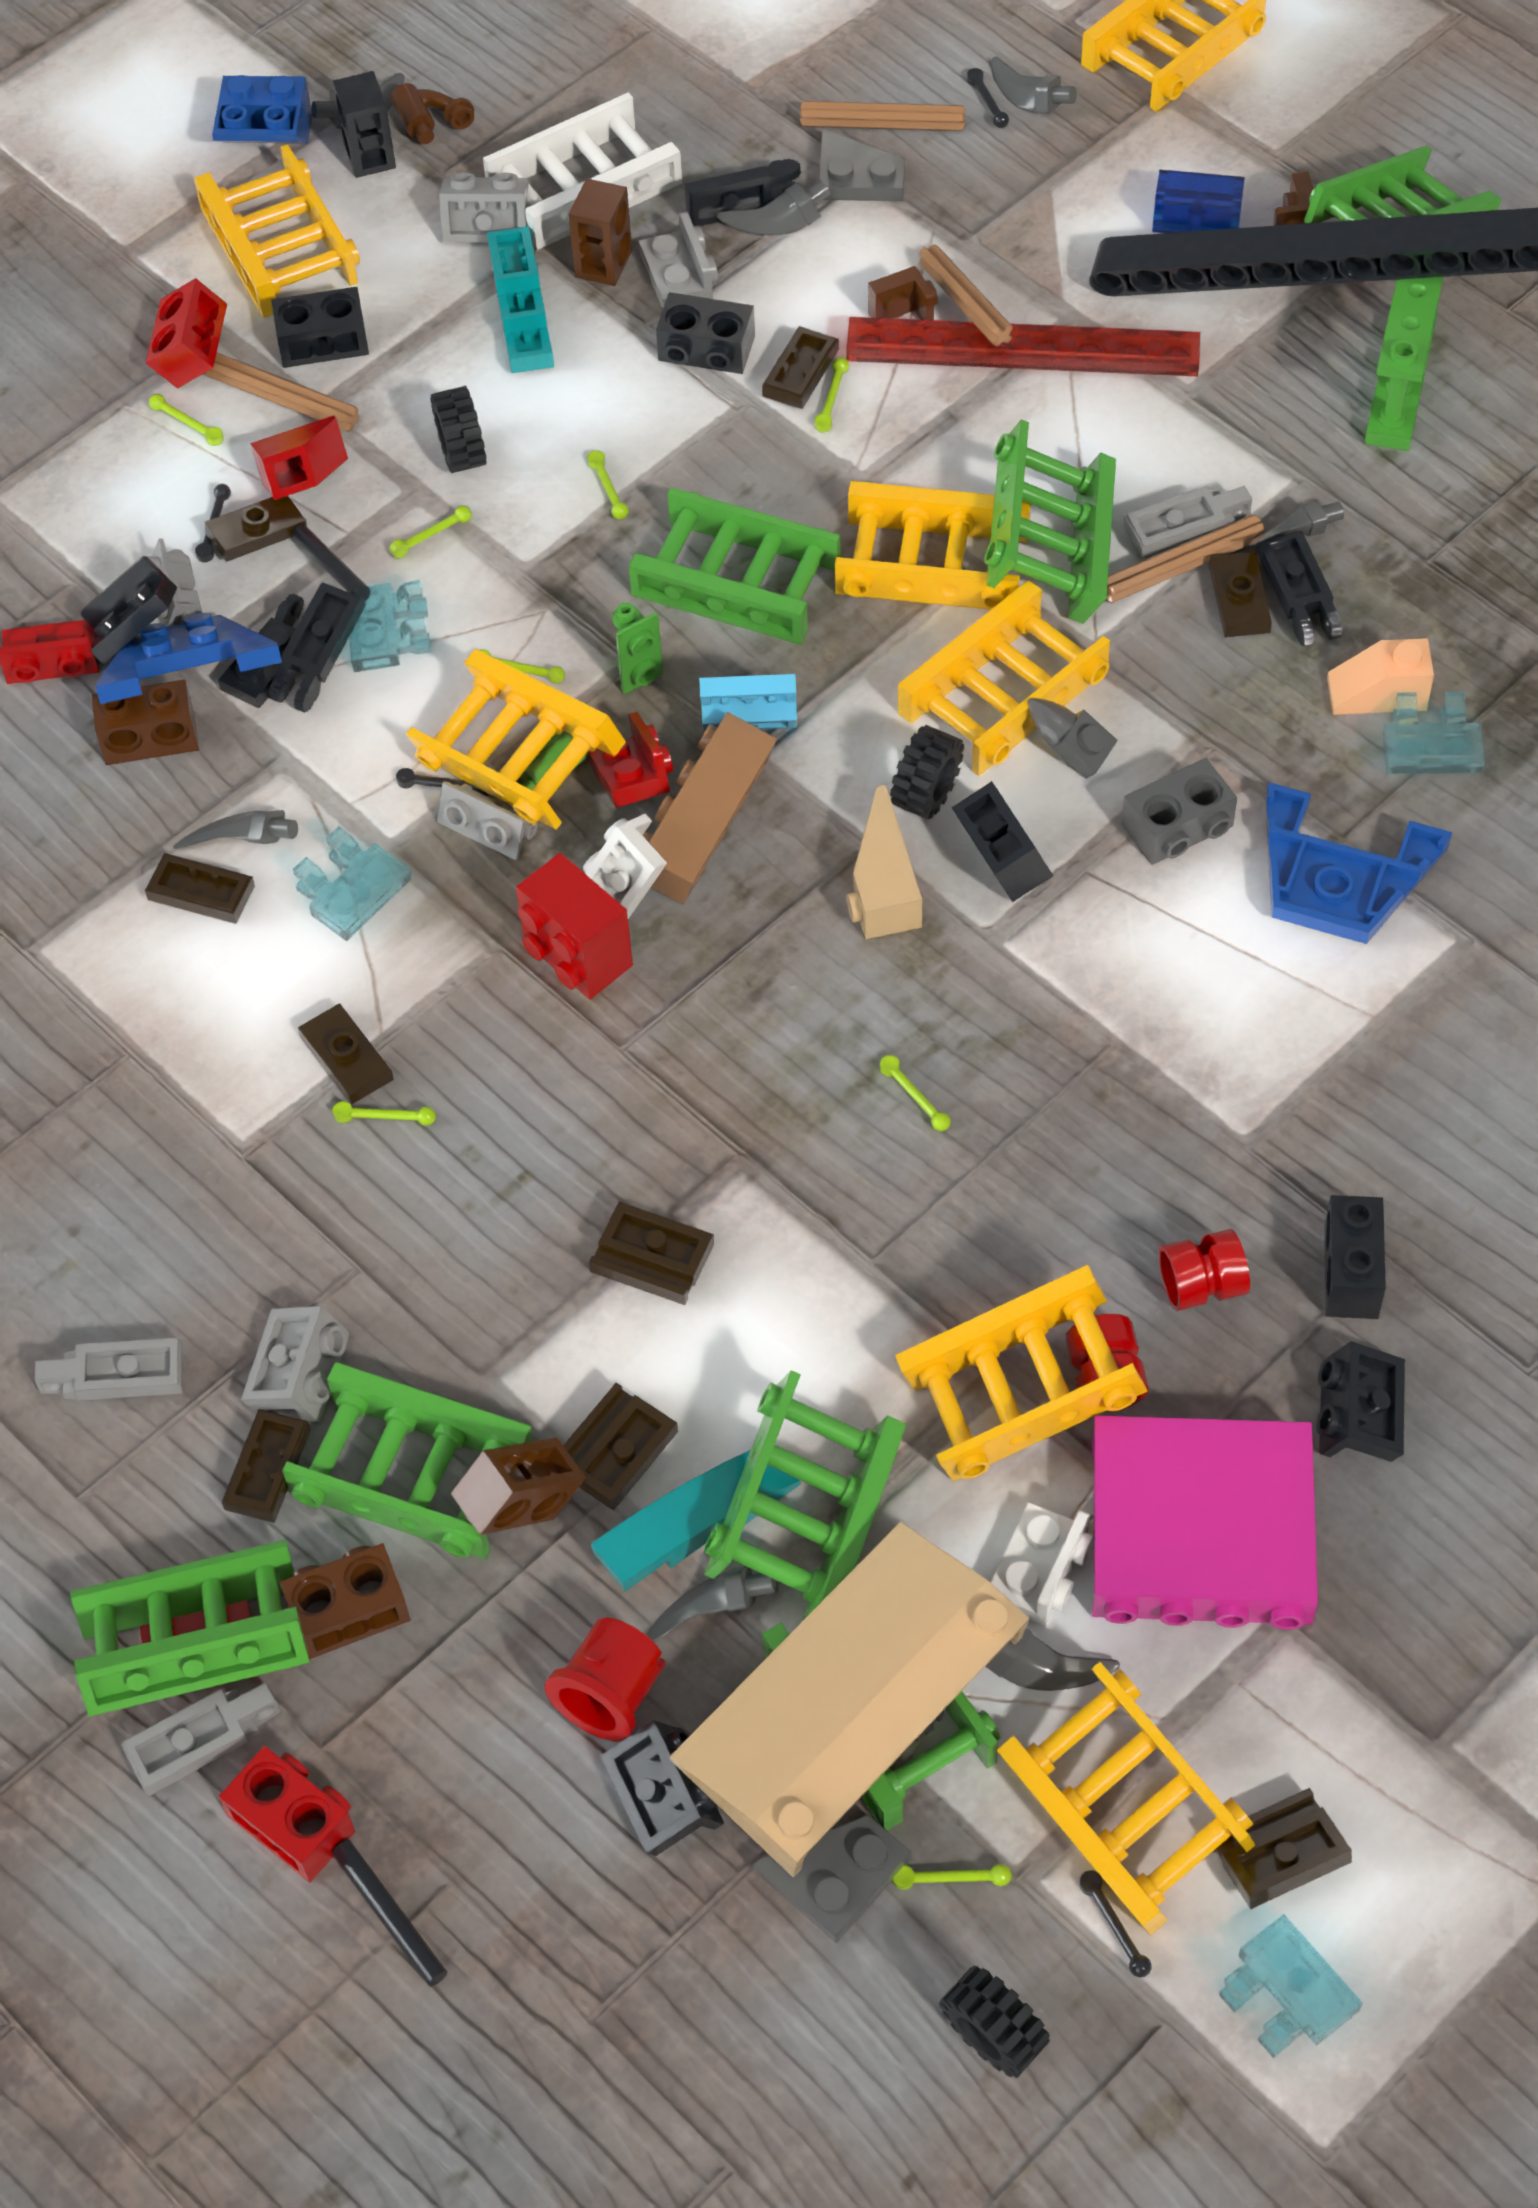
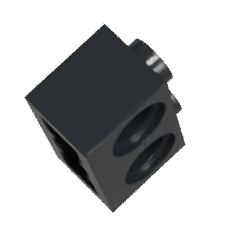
M374 71L333 80L343 144L355 177L358 178L395 169L396 163L387 106Z
M358 286L271 299L283 368L369 355Z
M669 292L656 328L658 361L743 374L755 339L754 305Z
M992 781L951 807L1012 902L1053 877L1052 872Z
M1330 1196L1324 1224L1326 1317L1379 1318L1386 1290L1383 1197Z

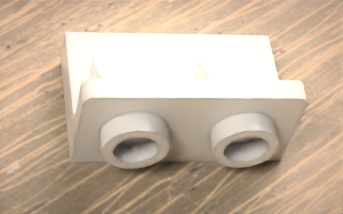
M646 814L630 821L622 818L615 822L604 834L606 843L602 849L593 854L583 866V870L588 877L627 909L628 919L667 864L643 837V834L652 822Z
M1030 1502L1027 1503L991 1580V1584L1026 1614L1030 1621L1046 1627L1054 1609L1063 1612L1074 1585V1581L1068 1579L1075 1563L1081 1566L1085 1564L1094 1542V1535L1088 1533L1090 1514L1079 1510L1075 1520H1072Z

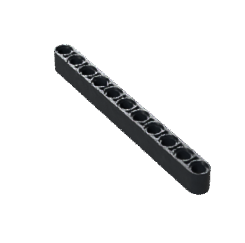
M1538 208L1109 237L1100 241L1090 274L1089 284L1099 294L1115 297L1538 271Z

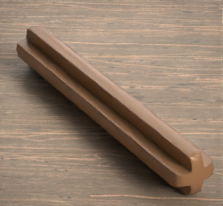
M804 101L800 107V122L804 127L961 131L965 125V109L962 105Z
M932 245L928 249L923 247L919 252L922 256L919 264L993 345L999 346L1002 342L1008 344L1012 339L1010 333L1013 326L939 246Z
M218 352L214 367L205 373L208 377L317 420L334 415L339 428L345 431L353 430L355 424L359 421L358 408L354 405Z
M1250 515L1108 575L1106 601L1108 603L1116 602L1210 562V556L1227 555L1249 545L1252 539L1263 533L1265 530L1264 525L1260 522L1258 516Z

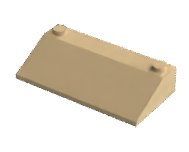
M900 1522L670 1756V1760L794 1878L801 1870L804 1858L822 1837L1009 1641L1015 1645L1022 1638L1030 1618L987 1579Z

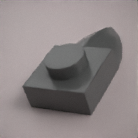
M1030 698L1028 700L1034 724L1050 747L1085 779L1096 774L1118 740L1084 709L1075 714L1065 706L1050 700Z

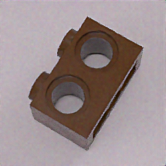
M586 178L568 214L575 277L616 286L632 252L627 187Z
M185 679L140 686L142 695L100 704L97 693L92 694L95 732L106 765L199 751L195 713Z
M556 1437L483 1450L451 1492V1495L465 1513L467 1520L475 1527L479 1535L554 1520L585 1481L586 1476Z
M384 1543L373 1547L359 1546L353 1548L339 1560L323 1566L310 1565L295 1571L290 1578L279 1582L288 1608H297L309 1659L411 1621L405 1598ZM368 1581L382 1583L377 1590L371 1593L358 1592L359 1587ZM325 1600L330 1602L321 1612H306L308 1606L315 1601Z

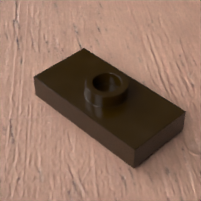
M799 326L763 383L762 396L803 409L837 354L839 339Z
M289 496L277 500L270 497L204 522L205 534L226 562L291 538L293 529L299 524L307 526L306 519Z
M1256 552L1210 556L1209 569L1224 637L1270 633L1272 621Z
M164 853L145 889V893L149 901L237 924L255 888L253 876Z
M340 1003L298 1027L301 1039L351 1105L394 1080L390 1067Z
M258 1409L222 1500L225 1511L275 1523L288 1490L282 1470L287 1461L298 1464L311 1431L308 1421Z

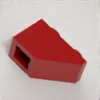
M334 415L250 443L262 484L274 500L319 485L348 459L339 425Z

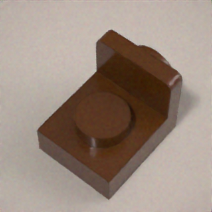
M1309 172L1291 174L1290 192L1283 195V207L1275 209L1273 226L1305 224L1304 219L1310 206L1309 197L1314 189Z
M916 266L868 282V314L875 325L893 318H899L912 311L916 312L924 326L934 323V306L938 304L937 292L930 280H924Z

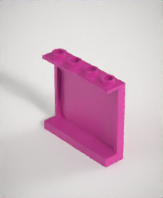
M1095 1416L1092 1437V1459H1094V1597L1092 1617H1104L1107 1621L1116 1624H1127L1137 1619H1160L1162 1623L1172 1626L1187 1625L1192 1621H1215L1218 1625L1228 1628L1242 1627L1248 1623H1271L1273 1627L1284 1630L1297 1629L1304 1624H1313L1318 1605L1312 1422Z

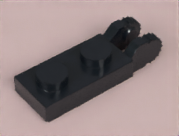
M790 158L772 161L768 167L761 166L684 183L686 212H688L693 226H704L722 222L717 218V213L720 211L758 209L766 206L796 183L792 180H796L801 175L800 163Z
M1297 531L1259 542L1256 552L1287 618L1292 619L1293 630L1300 645L1303 647L1314 644V628L1308 615L1319 612L1321 626L1329 640L1340 638L1342 635V624L1333 604L1334 596L1303 532Z
M323 582L320 584L281 656L282 662L268 690L271 700L279 703L286 700L295 684L296 672L305 676L295 694V699L293 700L294 708L304 713L308 712L309 709L311 710L314 701H316L320 694L321 682L325 683L366 607L362 597Z
M293 593L289 594L285 601H282L278 606L275 618L271 617L258 632L277 642L280 656H282L296 630L292 626L296 619H299L302 610H304L303 598ZM235 659L218 679L220 690L256 708H260L270 697L268 690L281 663L240 672Z

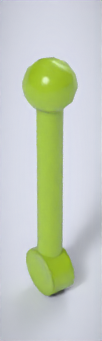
M838 357L833 361L834 375L822 413L815 417L814 421L818 432L825 433L832 428L831 411L842 375L849 370L850 364L846 358Z
M153 394L149 398V406L153 410H163L205 435L209 445L218 446L224 441L223 431L219 427L208 428L166 403V399L161 394Z
M599 450L591 451L587 456L588 466L597 470L613 505L611 508L612 516L618 520H623L627 517L629 509L625 503L620 501L604 467L606 463L605 454Z
M464 505L459 506L455 509L453 515L409 539L393 541L389 547V552L396 559H400L408 553L409 548L458 522L467 523L472 517L470 508Z
M480 649V650H479V651H481V652H483V653H485V654L491 656V653H490L488 650H485V649ZM493 657L523 673L546 677L553 684H559L565 679V671L559 666H553L548 669Z
M884 1056L880 1060L881 1073L884 1076L895 1078L931 1118L933 1129L940 1132L946 1131L951 1124L949 1115L945 1112H938L900 1070V1062L896 1056Z
M341 1101L336 1103L332 1109L334 1118L339 1123H347L352 1118L412 1120L418 1121L423 1126H430L436 1120V1112L428 1106L422 1107L418 1111L352 1108L350 1103Z
M997 1864L991 1870L913 1871L911 1867L904 1865L893 1877V1884L900 1890H908L914 1883L992 1881L996 1886L1002 1887L1011 1881L1012 1872L1005 1864Z

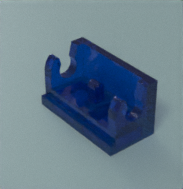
M1159 169L1152 232L1175 233L1239 228L1245 177Z

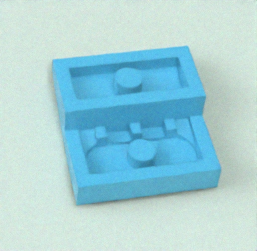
M795 674L699 678L704 732L710 723L718 727L727 712L760 730L797 728Z

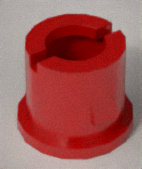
M600 1618L591 1628L567 1666L554 1669L544 1684L545 1692L553 1706L577 1727L600 1739L620 1742L629 1737L636 1727L634 1713L666 1665L665 1659L659 1658L662 1654L659 1647L634 1626L618 1619Z

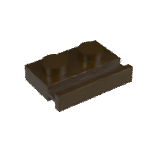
M618 1202L598 1242L599 1247L595 1255L591 1256L589 1260L590 1272L686 1305L688 1294L692 1286H695L714 1246V1234Z
M615 1383L563 1445L586 1476L585 1481L579 1488L614 1511L678 1433V1424L638 1396H631L623 1390L621 1385Z
M1310 1788L1248 1816L1253 1825L1246 1832L1255 1843V1846L1248 1852L1242 1848L1232 1835L1213 1851L1219 1855L1225 1871L1250 1910L1352 1863L1351 1848L1324 1808L1319 1807Z

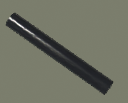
M299 524L293 529L292 537L347 592L362 597L364 601L370 597V588L305 524Z
M350 1840L340 1843L332 1851V1855L427 1985L432 1987L441 1982L446 1977L447 1970Z

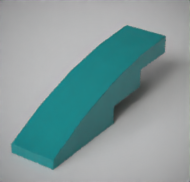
M529 226L487 232L511 373L554 367L553 352Z
M751 1450L731 1458L682 1484L636 1512L591 1543L595 1556L624 1592L665 1563L670 1569L706 1544L711 1531L717 1523L723 1525ZM767 1465L758 1492L779 1501L801 1485V1480ZM749 1512L745 1525L757 1517V1515Z

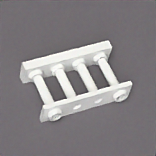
M628 92L483 158L485 178H492L498 173H513L518 178H529L547 170L563 189L562 192L543 200L529 184L527 208H525L526 223L529 226L532 244L536 250H539L571 235L568 214L584 182L579 183L562 162L583 153L600 173V175L591 179L627 187L630 208L682 184L681 154L672 142L652 150L634 130L633 97ZM619 137L636 158L616 167L599 145Z

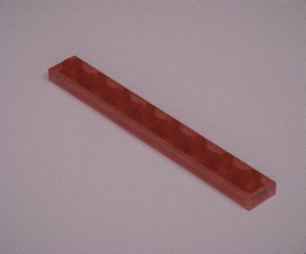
M849 317L846 359L852 362L1198 377L1200 332L1011 324L1013 326L1010 333L1012 336L1011 341L1008 344L1002 342L999 346H995L973 322Z

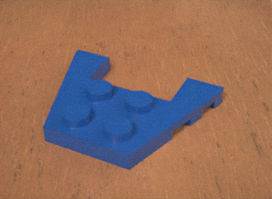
M210 613L193 614L184 619L185 623L168 627L164 623L149 624L119 650L95 684L99 702L104 704L142 695L140 679L226 659L236 658L240 672L281 663L278 644L222 615L212 616Z
M1269 782L1266 793V818L1272 918L1367 944L1449 847L1452 832L1409 821L1397 859L1301 834L1299 832L1310 804L1311 793Z

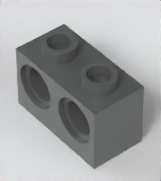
M1204 758L1125 795L1121 825L1151 865L1166 858H1176L1186 852L1189 847L1208 838L1215 839L1225 834L1234 825L1237 796L1209 760Z

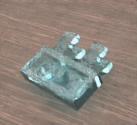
M421 580L404 583L398 588L396 593L393 592L391 583L368 586L371 590L370 597L365 601L366 607L349 636L350 656L354 672L400 665L399 654L431 653V639L429 632H426L425 617H428V606L426 597H423ZM408 617V619L402 622L400 628H397L396 619Z
M1445 692V708L1440 710L1441 723H1418L1417 693H1397V709H1393L1392 714L1393 723H1385L1383 730L1386 774L1482 773L1485 760L1481 722L1466 723L1464 692Z
M338 826L326 837L327 844L334 848L328 855L332 862L346 870L332 883L319 866L305 857L293 868V873L301 879L296 884V890L313 900L309 904L311 916L342 939L348 941L412 877L409 867L379 845L374 843L364 852L357 841L346 830Z
M1285 1914L1241 1947L1238 1956L1245 1965L1239 1967L1224 1979L1223 1983L1226 1986L1219 1992V1996L1234 2013L1264 1987L1285 2009L1264 2024L1263 2029L1265 2032L1258 2038L1260 2044L1273 2058L1304 2032L1317 2046L1357 2014L1363 2005V2002Z

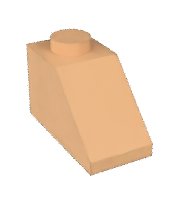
M1428 638L1380 640L1329 671L1327 680L1332 714L1427 711L1434 678Z

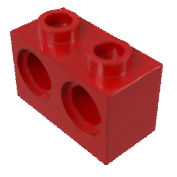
M197 278L161 298L145 363L177 389L211 370L215 363L227 303Z
M264 1745L218 1797L227 1817L311 1883L333 1858L332 1851L343 1841L349 1840L356 1832L348 1812L351 1809V1805L331 1786L326 1785L320 1790L306 1779L310 1775L308 1770L291 1754L284 1752L279 1757ZM278 1785L283 1787L281 1794L271 1801H260L257 1799L260 1792L268 1786ZM313 1818L325 1820L324 1826L318 1832L311 1835L299 1833L300 1827L307 1820Z

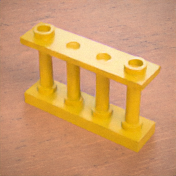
M1125 0L1083 33L1081 66L1094 73L1104 64L1113 60L1152 83L1150 109L1157 112L1169 101L1176 100L1184 89L1248 38L1256 36L1262 30L1266 21V0H1248L1243 5L1234 0H1200L1227 16L1216 26L1182 7L1181 4L1186 0ZM1169 18L1199 36L1200 39L1188 48L1155 28L1154 25L1162 19ZM1142 39L1173 58V60L1161 69L1126 47L1132 42Z
M288 144L280 147L284 164L283 170L236 187L226 189L225 186L218 188L210 172L194 177L200 208L263 318L273 315L271 299H276L275 294L281 293V287L336 267L340 268L350 286L358 283L355 265L360 264V257L353 240H345L313 187L311 174L303 158L297 160ZM290 185L297 196L242 216L240 213L234 215L232 212L234 210L233 206ZM307 212L313 223L259 244L256 240L251 242L248 240L250 232ZM321 239H323L329 250L323 254L276 271L272 268L265 269L263 266L265 265V260Z
M850 481L848 525H857L859 528L853 559L836 557L835 593L853 597H870L991 610L1019 588L1020 575L1007 574L994 589L986 585L987 572L962 570L967 537L991 539L995 495ZM1022 501L1021 517L1030 520L1031 504ZM877 528L904 530L898 563L871 561ZM922 532L949 535L944 568L917 565ZM1019 536V542H1028V539Z
M1027 580L898 684V714L909 723H913L925 712H933L973 743L972 772L978 777L992 765L997 766L1008 757L1011 749L1037 729L1028 706L1030 698L1050 700L1065 706L1089 685L1094 686L1098 684L1109 670L1110 640L1102 636L1089 648L1083 650L1041 618L1042 589L1030 580ZM1031 633L1068 661L1069 664L1052 677L1012 647L1010 643L1022 634ZM998 659L1037 688V690L1023 702L1019 703L977 670L989 660ZM966 685L1005 716L987 730L946 699L945 696L957 686Z
M474 649L464 664L475 678L472 683L475 688L434 738L413 727L407 731L406 735L417 748L414 755L428 769L437 772L441 768L509 804L527 822L535 825L540 821L557 830L562 822L549 805L548 800L588 750L594 752L598 748L615 757L626 741L607 714ZM498 697L507 703L466 755L451 748L488 700L495 701ZM529 714H532L539 718L540 722L499 773L483 765L522 716L528 717ZM562 731H565L572 735V741L532 790L516 782L555 733L561 734Z
M1089 1265L1081 1267L895 1355L903 1375L915 1391L926 1388L931 1392L953 1447L936 1454L940 1465L953 1482L960 1478L972 1479L978 1477L989 1469L990 1464L1106 1410L1118 1411L1134 1403L1137 1396L1148 1391L1133 1363L1118 1369L1093 1313L1096 1307L1107 1303V1300ZM1068 1320L1074 1321L1099 1379L1072 1392L1067 1387L1045 1337L1049 1329ZM1019 1343L1026 1344L1050 1399V1402L1022 1415L997 1360L1000 1352ZM970 1366L978 1367L1001 1421V1425L975 1437H972L949 1382L953 1374Z
M1099 1662L1092 1668V1671L1105 1687L1102 1692L1040 1745L1037 1746L1033 1742L1025 1749L1013 1735L997 1749V1752L1140 1924L1152 1935L1168 1921L1158 1909V1906L1166 1900L1163 1894L1231 1835L1246 1852L1251 1850L1255 1843L1246 1830L1253 1825V1822L1231 1797L1222 1804L1134 1702L1142 1694L1121 1669H1118L1111 1675L1103 1664ZM1121 1706L1142 1731L1073 1789L1069 1785L1061 1792L1048 1777L1056 1769L1053 1763ZM1155 1749H1158L1179 1774L1114 1830L1109 1832L1106 1828L1097 1836L1084 1820L1092 1812L1089 1806ZM1195 1792L1216 1818L1150 1875L1146 1876L1142 1873L1134 1880L1120 1863L1128 1856L1125 1850L1191 1793Z

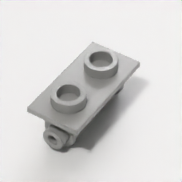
M159 538L153 555L148 556V558L178 587L169 608L157 617L160 623H164L168 627L185 623L184 619L186 617L203 612L198 592L193 590L195 580L189 556L179 549L166 552L164 540Z
M447 781L442 783L437 823L517 861L520 856L522 839H532L537 831L538 824L533 825L527 822L514 809L506 805L497 806L496 800L473 790L472 786L468 784L459 786Z

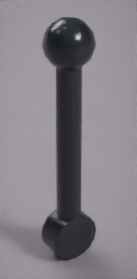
M979 68L970 69L967 72V82L971 85H976L994 116V125L997 128L1006 127L1009 123V116L1005 112L1000 111L985 86L983 71Z
M218 484L214 488L213 494L216 499L210 520L220 516L224 501L231 496V489L226 484ZM206 534L203 543L195 548L197 559L203 563L209 562L214 558L212 542Z
M409 768L400 769L396 774L398 786L404 789L410 788L414 784L442 787V783L447 781L459 786L468 784L472 786L473 790L485 796L490 795L464 780L415 775L414 771Z
M1093 1870L1085 1871L1080 1877L1081 1891L1085 1895L1094 1898L1130 1959V1972L1135 1977H1146L1152 1970L1150 1959L1138 1952L1104 1895L1101 1875Z

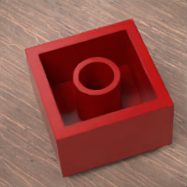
M561 852L516 886L519 904L517 914L521 920L523 930L522 943L534 959L538 961L544 959L551 965L557 977L567 988L571 990L577 988L591 1000L633 966L627 909Z

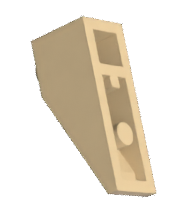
M886 785L876 787L853 872L854 893L846 895L851 921H860L865 940L922 928V896Z

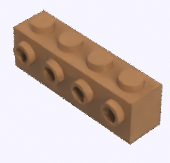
M729 712L725 714L718 727L711 723L709 724L697 746V749L703 753L697 763L691 759H688L676 781V785L682 787L676 798L667 795L654 818L655 821L660 823L655 833L651 834L645 831L643 837L667 862L651 888L684 905L767 764L777 738Z

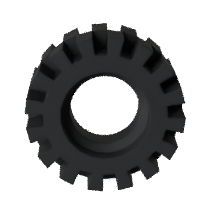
M467 386L431 394V408L438 431L437 435L450 473L486 465L487 458L484 450V441L481 436L482 431Z
M929 725L921 726L918 729V733H914L911 737L910 746L906 745L902 761L899 760L897 764L898 772L893 776L892 784L894 786L890 790L892 804L925 819L933 818V815L940 811L941 804L944 805L947 801V793L952 791L955 785L953 783L954 778L959 775L961 768H958V765L963 761L964 754H961L964 750L963 740Z
M978 1966L970 1967L940 2000L939 2006L943 2009L942 2013L947 2020L952 2022L950 2026L954 2031L962 2034L964 2037L963 2041L969 2047L973 2046L984 2061L988 2059L993 2068L999 2072L1002 2070L1006 2076L1018 2078L1049 2044V2032L1043 2028L1045 2025L1041 2019L1032 2014L1034 2010L1028 2003H1022L1018 1998L1020 1995L1012 1988L1010 1990L1006 1988L1003 1980L997 1976L993 1978L991 1973L984 1968L980 1969Z

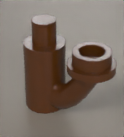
M411 83L401 84L391 93V102L410 137L418 139L421 144H428L434 139L432 130L434 129L435 122L427 107L444 111L443 116L446 122L455 129H465L474 121V107L471 101L466 98L453 99L435 90L417 89Z

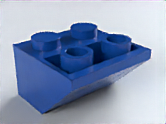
M223 75L212 132L213 141L224 143L308 144L312 111L306 77Z

